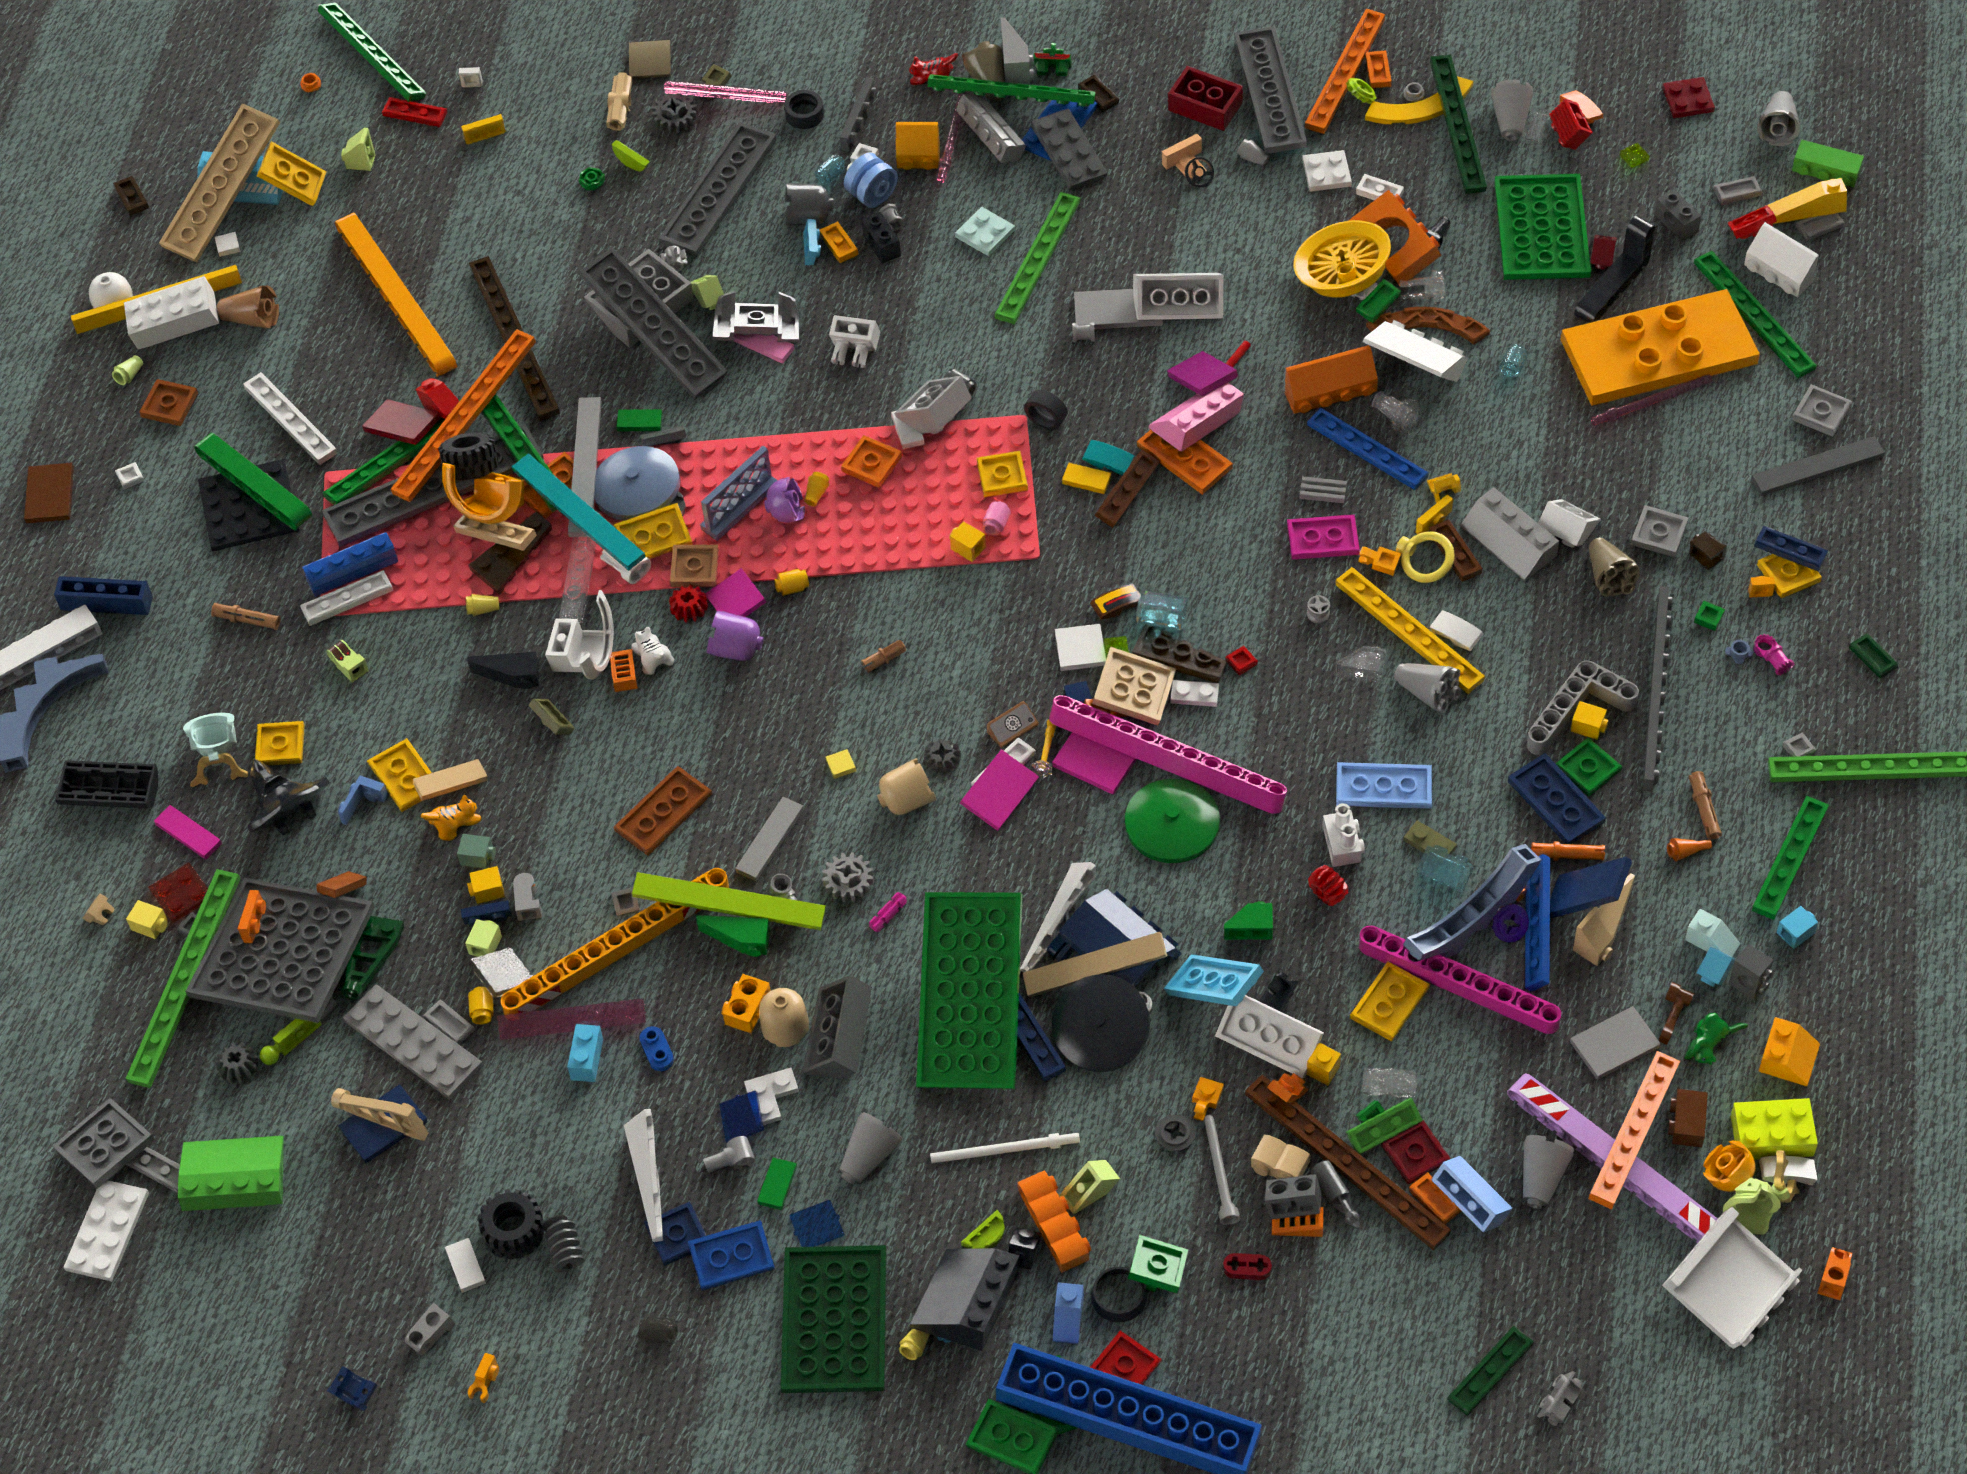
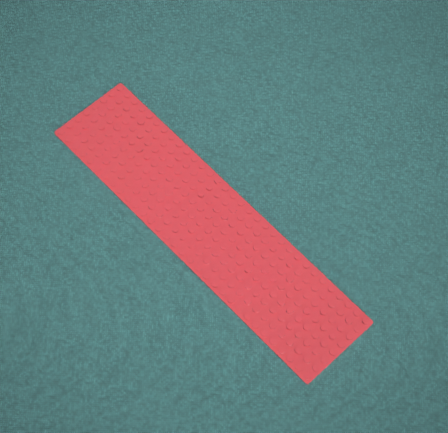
M1025 415L950 421L937 434H922L924 445L907 449L902 448L895 425L649 446L666 452L673 458L680 474L679 492L683 495L686 505L683 519L691 537L692 545H718L716 585L740 568L743 569L752 582L772 581L777 579V574L795 569L805 570L809 578L1031 560L1040 557L1028 424ZM863 435L902 451V458L880 488L841 471V465ZM762 446L768 449L772 477L777 480L790 477V479H794L798 484L803 499L799 500L800 508L805 506L804 518L796 522H779L771 513L766 511L764 501L767 499L765 497L718 541L701 530L700 524L704 521L701 501ZM630 447L598 449L597 468L612 454ZM575 451L566 452L571 458L574 459ZM1020 451L1028 490L984 497L976 458ZM563 452L543 454L544 462L548 465ZM401 465L362 493L399 478L409 465ZM356 469L326 472L324 475V491ZM813 472H821L829 477L830 485L815 507L809 506L804 502L808 478ZM516 473L508 475L511 477L522 479ZM474 490L461 495V498L465 500L472 496ZM325 498L323 503V510L333 506V504H331ZM450 500L339 547L323 516L322 558L385 532L388 534L398 558L397 563L320 594L321 597L375 573L385 571L393 587L392 592L335 616L465 606L466 596H471V594L498 596L499 603L598 595L599 590H602L603 594L680 588L671 587L672 552L651 558V568L647 574L637 583L630 584L621 577L619 571L600 559L604 549L590 537H569V519L559 510L554 511L545 518L551 524L552 530L537 549L531 551L528 555L529 559L524 565H520L515 572L516 575L511 581L508 580L500 595L469 568L471 562L495 543L456 533L453 526L463 514L453 506ZM594 500V510L611 525L614 526V524L623 521L604 514ZM1001 501L1007 504L1011 514L1002 532L996 536L989 535L983 530L982 521L990 504ZM524 503L505 522L520 525L535 511ZM963 521L985 534L986 548L973 562L951 550L950 533L955 527L958 528Z

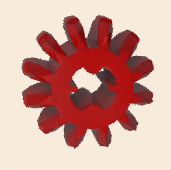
M691 584L688 588H684L681 585L680 591L673 590V596L669 599L670 612L672 615H675L678 621L684 619L687 624L688 620L692 618L696 622L697 616L703 617L704 611H707V596L701 591L700 587L693 589Z
M1323 865L1313 871L1308 878L1309 887L1313 890V893L1318 896V899L1320 898L1323 903L1329 906L1338 904L1349 893L1343 878L1327 865Z

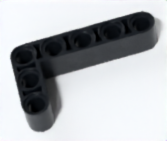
M1634 216L1630 220L1626 229L1623 253L1578 303L1574 311L1576 317L1587 323L1599 321L1606 313V308L1608 306L1611 307L1620 297L1618 296L1619 293H1623L1631 284L1630 281L1634 280L1643 270L1642 267L1647 266L1652 252L1655 225L1638 216Z

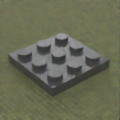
M109 1098L56 1142L53 1148L90 1184L98 1189L154 1141V1138L125 1110Z

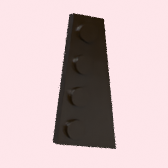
M537 512L520 524V526L534 529L537 535L524 551L495 543L469 564L470 570L499 595L504 590V585L508 580L511 581L514 578L515 572L520 565H524L529 559L528 555L533 549L536 550L552 530L551 524Z
M1146 622L1132 650V654L1176 668L1177 672L1215 683L1220 682L1226 669L1227 662L1203 649L1197 650L1191 647V643L1186 640L1179 641L1171 637L1172 633L1164 629L1160 631L1154 628V624Z

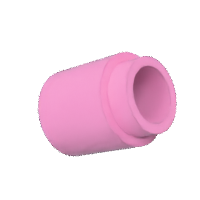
M1001 501L990 504L982 521V528L987 534L996 536L1003 531L1011 514L1007 504Z

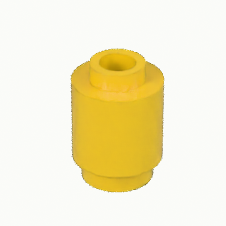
M795 569L777 574L774 584L776 591L781 592L785 596L804 591V588L809 587V580L805 570Z
M476 987L468 994L469 1016L475 1024H487L491 1022V1017L494 1015L493 993L486 987Z

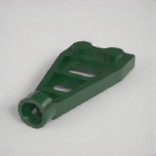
M376 916L370 917L347 963L346 981L341 991L344 997L350 1000H358L361 993L398 945L404 928L403 921ZM363 940L382 943V946L375 954L360 951ZM357 961L372 963L366 973L354 971Z

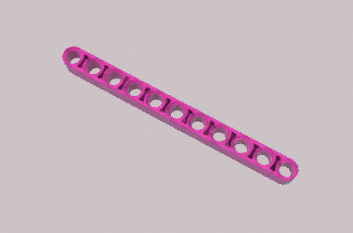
M1060 695L1053 699L1049 720L1058 727L1266 812L1276 814L1282 811L1287 788L1279 782L1070 697Z

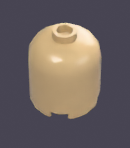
M917 758L886 773L879 781L880 794L877 795V798L882 808L887 806L895 815L907 814L937 800L934 792H931L928 786L930 782L921 764H918Z
M789 988L771 990L763 997L759 1006V1017L764 1038L778 1047H790L798 1044L809 1030V1019L802 997L796 991Z

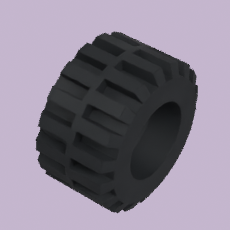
M460 434L449 438L439 447L441 463L455 465V480L481 478L498 468L499 462L495 442L489 434Z
M507 1189L504 1194H500V1192L495 1193V1198L493 1199L489 1197L486 1200L487 1206L482 1205L480 1209L481 1214L478 1215V1226L489 1251L493 1254L496 1252L500 1258H503L504 1254H506L507 1259H513V1255H518V1258L524 1257L523 1253L526 1251L528 1254L532 1253V1246L538 1247L540 1245L539 1238L543 1239L544 1220L537 1201L534 1198L531 1199L530 1194L527 1192L522 1195L521 1190L515 1189L514 1193ZM518 1216L525 1219L523 1224L513 1231L498 1229L502 1221L509 1217Z

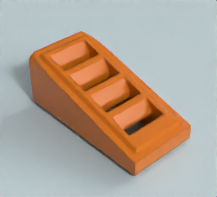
M632 649L612 652L610 663L615 692L638 689ZM628 656L626 659L615 660L618 657ZM629 663L627 665L616 666V664ZM630 669L628 671L617 672L619 670ZM631 675L629 677L618 678L620 676Z
M1323 1207L1320 1209V1214L1292 1217L1295 1218V1226L1291 1227L1290 1217L1285 1218V1227H1279L1280 1218L1272 1219V1235L1323 1237ZM1300 1218H1305V1225L1300 1226ZM1310 1218H1315V1225H1310Z

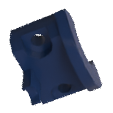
M342 1366L327 1392L347 1404L365 1411L367 1409L366 1405L378 1385Z

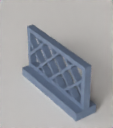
M762 446L701 501L704 521L700 524L701 530L718 541L767 496L769 487L778 481L772 477L769 454L766 447Z

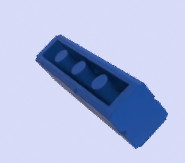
M385 532L305 565L302 568L307 582L316 597L397 563L398 558L395 548Z

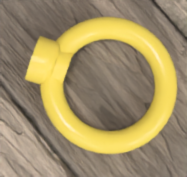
M1422 532L1411 539L1403 536L1396 546V552L1401 553V565L1408 577L1417 582L1430 583L1441 579L1450 571L1454 562L1453 545L1448 538L1437 532ZM1424 541H1435L1441 544L1445 550L1443 565L1437 571L1429 574L1415 571L1410 564V556L1414 554L1416 546Z

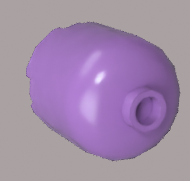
M725 611L716 612L712 627L716 628L714 638L709 637L708 654L738 661H747L754 656L756 650H761L764 637L760 636V628L754 620Z

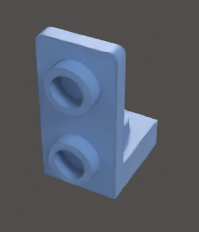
M359 776L357 781L351 785L346 800L341 802L338 808L342 824L347 825L363 796L372 802L376 800L385 802L388 797L385 784Z

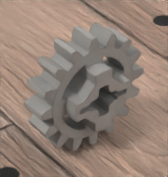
M851 852L849 857L841 853L840 859L833 856V863L826 862V870H822L823 886L826 887V893H832L833 899L841 896L842 902H845L850 897L851 901L854 902L855 896L858 895L860 898H864L863 891L870 892V885L874 884L873 868H870L869 861H863L862 855L854 858L853 852Z

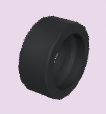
M795 91L784 102L786 120L794 128L810 129L817 126L824 117L823 100L814 91ZM801 104H810L816 107L813 112L801 115L792 111Z
M1046 390L1033 391L1024 405V412L1034 424L1047 430L1054 431L1058 429L1068 415L1064 402Z

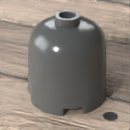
M786 183L785 202H789L787 211H785L786 225H806L807 219H815L816 225L826 221L829 211H833V198H829L825 187L818 184Z

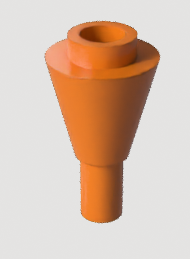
M1671 838L1667 844V853L1670 858L1673 857L1674 861L1677 862L1700 850L1711 849L1712 842L1710 839L1695 841Z

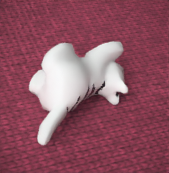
M649 627L635 633L636 642L631 645V648L635 654L641 656L644 674H654L656 667L661 664L673 665L675 659L671 656L670 650L667 646L660 644L659 639L651 633Z

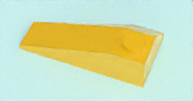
M1842 178L1816 183L1768 204L1777 219V222L1773 224L1847 212V189Z

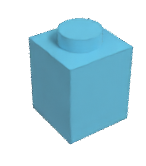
M1800 906L1779 922L1777 934L1795 949L1815 934L1818 921L1811 912L1806 911Z
M1710 947L1696 973L1702 976L1700 979L1702 982L1714 987L1715 983L1722 985L1735 959L1716 948Z

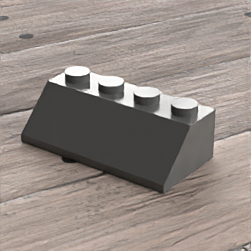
M849 975L819 988L803 1074L842 1079L856 1073L859 1066L860 1049L863 1044L864 1028L867 1023L868 1006L871 1002V986Z

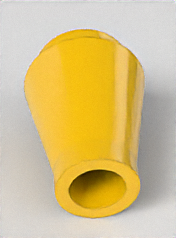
M813 472L809 476L806 497L804 499L807 505L813 507L817 505L830 485L827 475L821 472Z

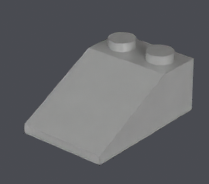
M1001 18L1005 82L1030 85V82H1034V70L1030 69L1034 67L1033 55H1029L1028 46L1006 18Z

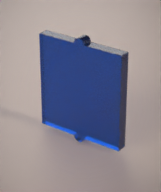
M756 1090L741 1096L736 1095L735 1098L719 1104L726 1143L735 1137L745 1136L748 1138L750 1135L764 1131L758 1092Z
M831 1200L789 1215L795 1229L793 1233L798 1237L801 1247H816L845 1236L839 1222L840 1216L836 1215Z

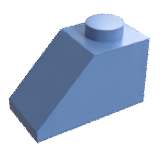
M1058 1283L1054 1312L1053 1342L1079 1343L1084 1301L1083 1285Z

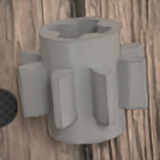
M669 246L665 249V253L660 254L661 259L677 272L681 271L684 265L688 264L685 249L680 250L678 246Z

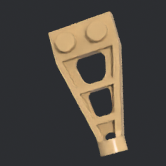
M341 1088L336 1089L332 1095L331 1104L335 1108L418 1140L425 1141L428 1135L423 1121L417 1116L415 1108L409 1104L402 1103L400 1105L389 1101L353 1096L349 1091ZM384 1112L389 1113L392 1118L386 1116Z

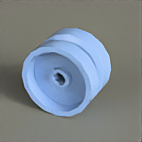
M866 153L856 159L849 167L844 178V188L868 208H875L888 199L894 191L898 179L897 171L884 163L874 153Z

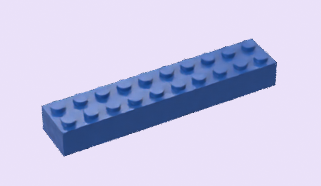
M1017 1343L1012 1345L996 1386V1401L1214 1474H1248L1261 1435V1424Z

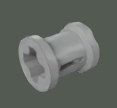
M887 204L880 209L879 212L883 214L893 231L899 230L904 226V220L898 215L895 204Z
M1094 322L1084 325L1072 323L1073 342H1077V340L1095 341Z

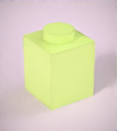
M476 919L466 941L468 953L491 960L502 938L499 925L490 920L482 921Z

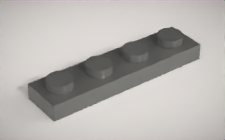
M866 77L842 130L840 145L843 151L849 152L851 146L856 144L857 132L863 129L864 117L869 115L871 101L877 97L878 90L875 88L874 78Z

